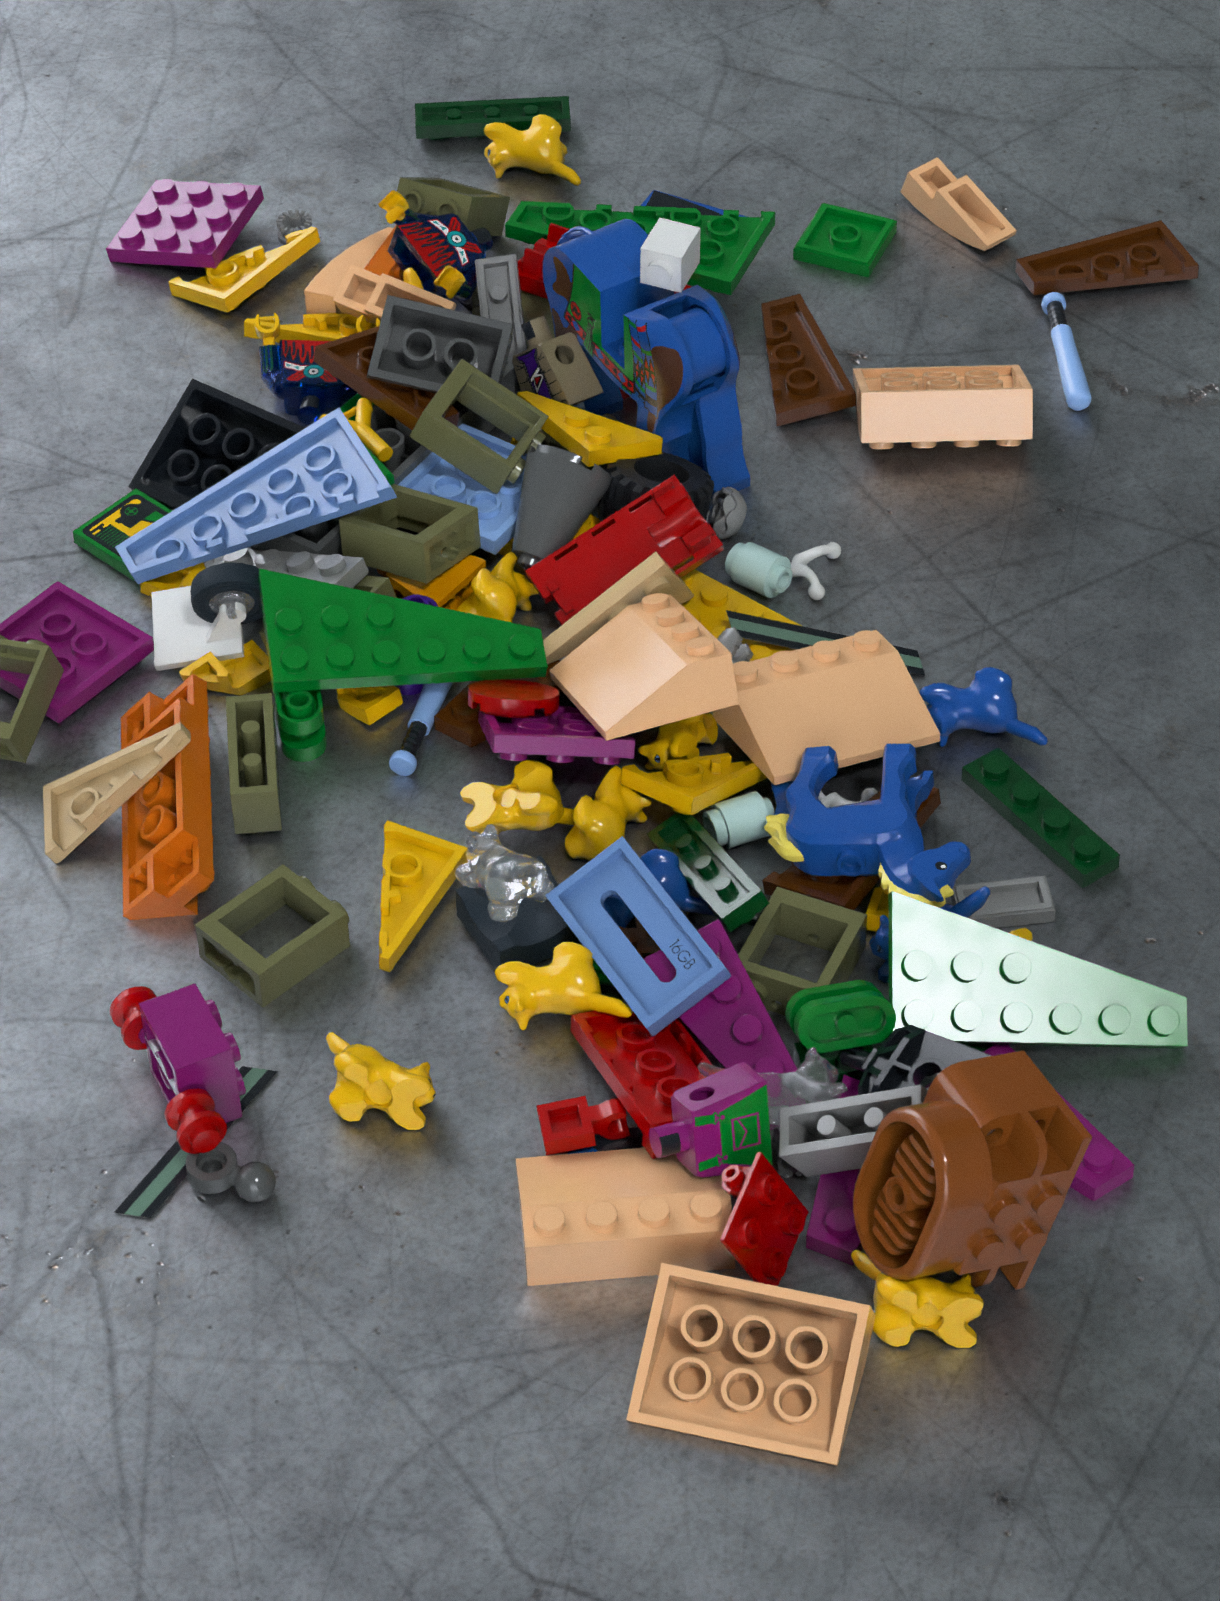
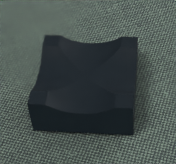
M541 855L525 861L519 868L500 879L483 884H468L455 890L457 917L495 970L499 965L511 961H520L530 965L553 957L554 947L562 942H573L582 945L545 896L557 887L558 883Z

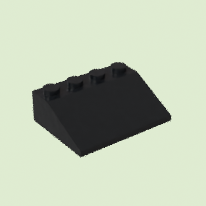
M192 378L128 487L131 490L137 488L157 502L176 509L302 431L305 427Z

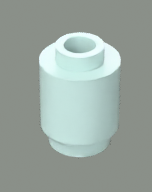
M739 542L735 544L729 551L725 561V572L731 576L733 582L768 598H774L779 593H783L789 587L792 580L791 563L787 557L753 542L746 544Z
M753 791L713 804L711 810L703 812V827L720 846L730 849L770 836L764 829V826L767 824L766 816L774 815L775 811L767 797L762 798L757 791Z

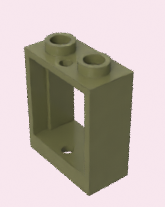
M400 177L397 192L408 202L409 208L405 212L416 219L417 222H424L422 226H431L433 229L439 230L427 221L428 218L438 219L449 228L452 217H456L461 224L460 232L466 237H476L471 231L481 227L486 228L491 236H502L510 200L509 196L442 178Z
M461 359L424 409L409 437L497 494L506 480L515 484L525 469L526 461L522 457L528 453L529 448L533 446L536 450L538 444L543 443L546 435L541 433L540 430L549 416ZM456 400L519 441L507 459L444 418Z
M396 484L391 485L397 498L349 513L339 519L343 556L363 557L366 566L426 584L481 547L477 507ZM396 528H404L407 530L418 532V534L413 535L410 533L396 530Z
M0 635V670L30 674L11 722L0 721V759L26 763L64 669L47 644L38 640H28L27 642L8 640Z
M284 864L195 924L200 958L262 1008L350 947L349 916L344 907L336 900L330 901L315 889L308 878L302 875L298 876ZM286 904L313 925L267 958H264L239 938Z
M776 887L768 901L770 904L764 908L738 954L766 1009L785 1016L788 1001L800 990L847 982L866 948L867 914ZM775 935L833 952L817 983L759 965Z

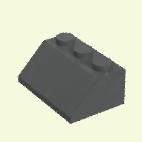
M387 295L367 378L437 393L459 361L463 359L501 384L513 340V324Z

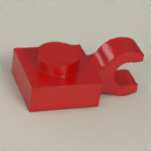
M586 1096L536 1105L546 1156L596 1146L595 1134L610 1140L622 1139L630 1135L626 1120V1110L618 1098L593 1106H588Z

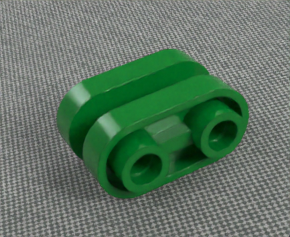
M321 690L274 692L276 719L283 754L290 760L297 762H308L320 757L327 747Z
M853 980L800 990L790 998L785 1010V1017L789 1027L807 1049L816 1053H827L880 1043L890 1036L896 1025V1013L892 1004L874 984L865 980Z

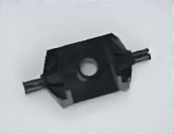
M914 1025L895 1029L880 1048H874L871 1053L856 1047L845 1049L847 1052H841L840 1062L844 1066L864 1072L858 1085V1095L920 1085L926 1076L940 1073L952 1064L991 1055Z

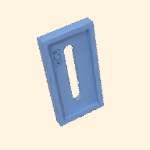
M623 836L545 895L582 945L592 952V958L652 1036H655L732 976ZM615 894L621 897L676 969V976L672 981L665 983L658 979L604 908V901L608 896Z

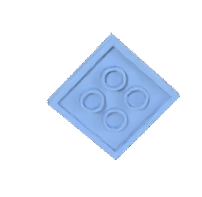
M464 423L458 427L505 459L508 458L516 446ZM432 452L398 484L399 486L477 507L480 548L496 555L514 537L524 470L515 484L506 480L499 492L495 494ZM524 454V456L522 457V459H524L525 461L527 454Z

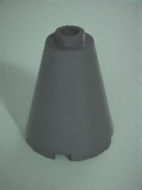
M538 444L536 450L533 446L529 448L512 552L518 557L517 564L527 570L573 540L608 490L612 481L609 473L597 464H594L592 471H590L580 463L582 460L581 456L557 447Z

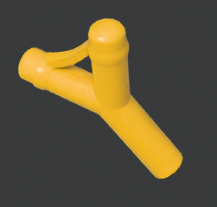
M360 398L355 407L343 414L347 420L356 415L355 421L348 420L362 443L381 462H385L392 457L393 449L371 428L372 402L367 398ZM322 414L319 419L326 416L327 414Z

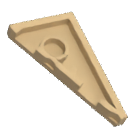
M654 552L543 640L547 665L569 655L628 605L642 602V598L655 593L671 594L682 604L692 599L694 594L657 552Z
M179 722L44 785L45 855L55 864L65 859L191 742L190 731Z

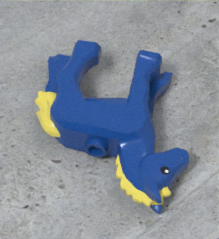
M912 744L885 745L880 799L829 808H826L818 799L820 791L828 780L837 775L839 766L836 751L830 746L806 748L802 754L800 770L795 780L778 785L770 784L777 806L774 815L766 816L767 824L764 826V829L772 836L768 842L781 857L793 862L798 869L807 875L814 877L879 876L881 878V887L883 890H888V894L894 891L944 909L946 904L945 898L951 897L954 894L952 888L956 879L971 863L970 849L962 842L952 841L939 848L925 850L922 832L917 823V810L921 803L928 798L934 786L933 770L923 771L917 777L910 778L911 775L917 772V755Z

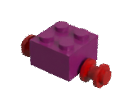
M196 983L158 997L153 990L143 986L132 987L122 991L111 1003L110 1016L114 1024L121 1028V1037L126 1046L134 1050L147 1049L151 1073L168 1103L164 1116L170 1128L177 1131L176 1139L183 1151L190 1154L206 1153L213 1150L223 1140L227 1132L226 1123L242 1117L239 1096L246 1094L242 1076L234 1063L241 1060L237 1042L231 1032L224 1034L221 1030L222 1020L215 1002L212 999L205 1001Z

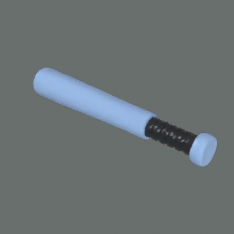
M1051 292L1043 297L1041 302L1042 310L1049 316L1052 328L1051 338L1066 403L1070 409L1081 411L1090 405L1092 400L1072 329L1068 326L1065 317V297L1061 293Z
M453 682L424 684L408 721L409 729L400 749L393 752L389 759V767L394 773L401 776H409L414 773L417 767V759L415 758L424 736L429 734L434 724V716L439 712Z

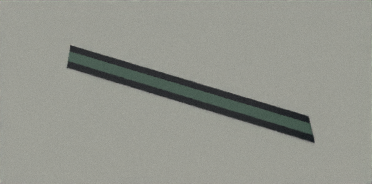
M726 610L731 628L735 627L740 636L745 639L801 649L813 646L819 641H833L848 637L842 634ZM894 646L898 650L909 673L925 676L917 650Z
M245 1066L239 1069L246 1089V1094L239 1096L242 1112L278 1071ZM236 1120L226 1123L227 1130ZM177 1141L114 1213L143 1218H151L187 1177L186 1158L188 1153L181 1149Z

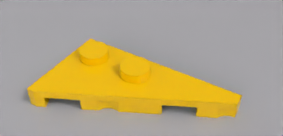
M311 226L307 229L285 235L286 245L264 252L262 245L235 254L221 261L216 268L205 267L206 275L195 280L186 282L179 276L168 281L172 296L228 313L239 307L241 302L257 290L265 287L267 282L320 242L318 229Z
M529 391L517 392V396L549 416L541 429L569 452L581 456V461L588 467H592L594 464L614 463L619 459H635L662 454L663 438L659 435Z
M729 753L698 756L687 760H666L663 763V771L652 773L640 770L635 764L622 767L621 785L673 807V810L677 813L694 815L721 800L728 799L730 796L767 777L752 760L731 763L732 756Z

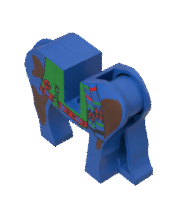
M622 219L595 231H591L583 226L569 229L562 235L556 246L546 251L543 259L544 287L551 309L555 337L569 332L576 335L604 392L575 406L600 416L606 413L613 414L623 409L620 387L637 402L636 428L661 436L663 438L662 452L684 458L707 472L711 476V480L714 481L712 496L715 492L720 491L722 487H732L738 491L749 487L750 474L743 453L742 425L736 395V379L740 368V357L731 324L718 300L699 285L674 294V291L640 283L641 247L648 234L631 219Z

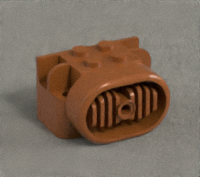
M1024 1050L952 1064L934 1078L923 1103L892 1110L882 1119L876 1130L858 1174L853 1195L855 1226L862 1247L870 1261L879 1271L897 1280H910L953 1270L961 1276L969 1273L971 1276V1286L980 1287L990 1284L1000 1268L1015 1290L1025 1287L1041 1249L1047 1241V1236L1056 1216L1064 1204L1065 1196L1092 1136Z

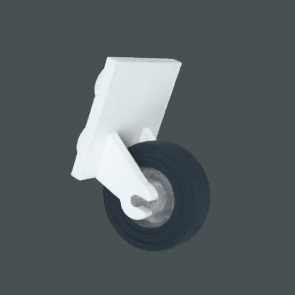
M221 563L199 572L194 577L191 586L151 592L154 665L156 671L187 667L210 651L219 661L244 657L243 624L263 617L258 567L245 563Z

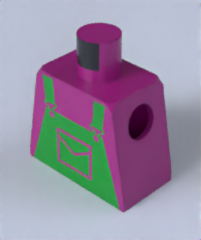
M745 1062L735 1064L676 1090L671 1097L673 1122L653 1127L649 1131L651 1148L657 1158L676 1154L678 1160L692 1174L698 1177L721 1176L723 1170L733 1164L751 1167L757 1152H761L773 1166L767 1081Z

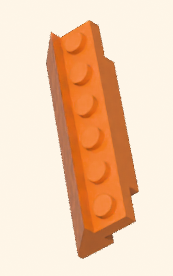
M194 674L187 678L164 700L149 691L121 716V749L179 722L191 733V742L122 805L123 917L129 920L198 915V894L205 892L214 881L207 682Z

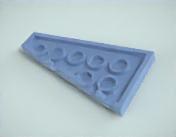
M338 407L115 546L134 580L137 584L397 498V495Z

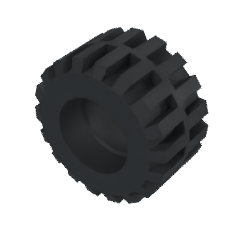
M664 452L659 455L642 458L619 459L617 462L607 464L606 472L610 474L612 481L598 504L597 516L600 521L611 516L674 474L688 492L700 514L705 520L707 519L714 481L698 465L679 456Z

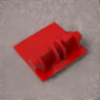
M757 1152L751 1167L733 1164L726 1167L722 1172V1188L727 1194L737 1199L720 1241L754 1282L778 1286L786 1272L787 1263L799 1234L804 1229L809 1211L761 1152Z

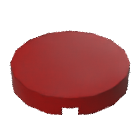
M522 680L479 681L468 685V706L474 709L477 708L479 703L480 711L485 712V714L513 718H529V716H534L535 709L544 708V715L548 716L559 709V690L549 685Z

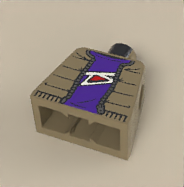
M545 316L535 318L521 325L530 347L513 356L512 360L521 392L529 391L570 406H575L604 393L575 334L569 332L553 338Z

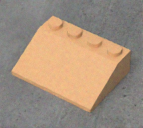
M1019 365L853 368L858 434L861 443H869V448L891 449L894 447V443L911 442V447L933 448L937 446V442L953 441V445L956 447L979 446V441L996 440V445L1019 446L1022 444V440L1032 439L1033 388Z
M650 594L643 597L642 602L628 605L550 669V676L554 683L606 741L739 704L731 652L671 594Z
M863 630L852 636L833 641H819L813 646L793 651H779L772 656L749 662L739 661L733 663L739 704L713 711V717L773 785L795 780L800 770L802 754L809 747L830 746L836 751L838 768L883 757L886 744H912L915 748L940 742V732L898 650L877 630Z
M645 1148L515 1158L527 1286L659 1275L661 1263L700 1271L735 1268V1258L720 1241L732 1212L731 1196L722 1188L721 1176H695L678 1160L676 1154L652 1159Z
M661 1263L626 1421L838 1466L866 1364L875 1314L871 1306L867 1304Z

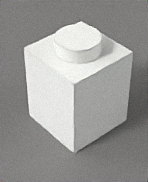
M659 218L641 247L640 283L681 293L700 263L701 228Z

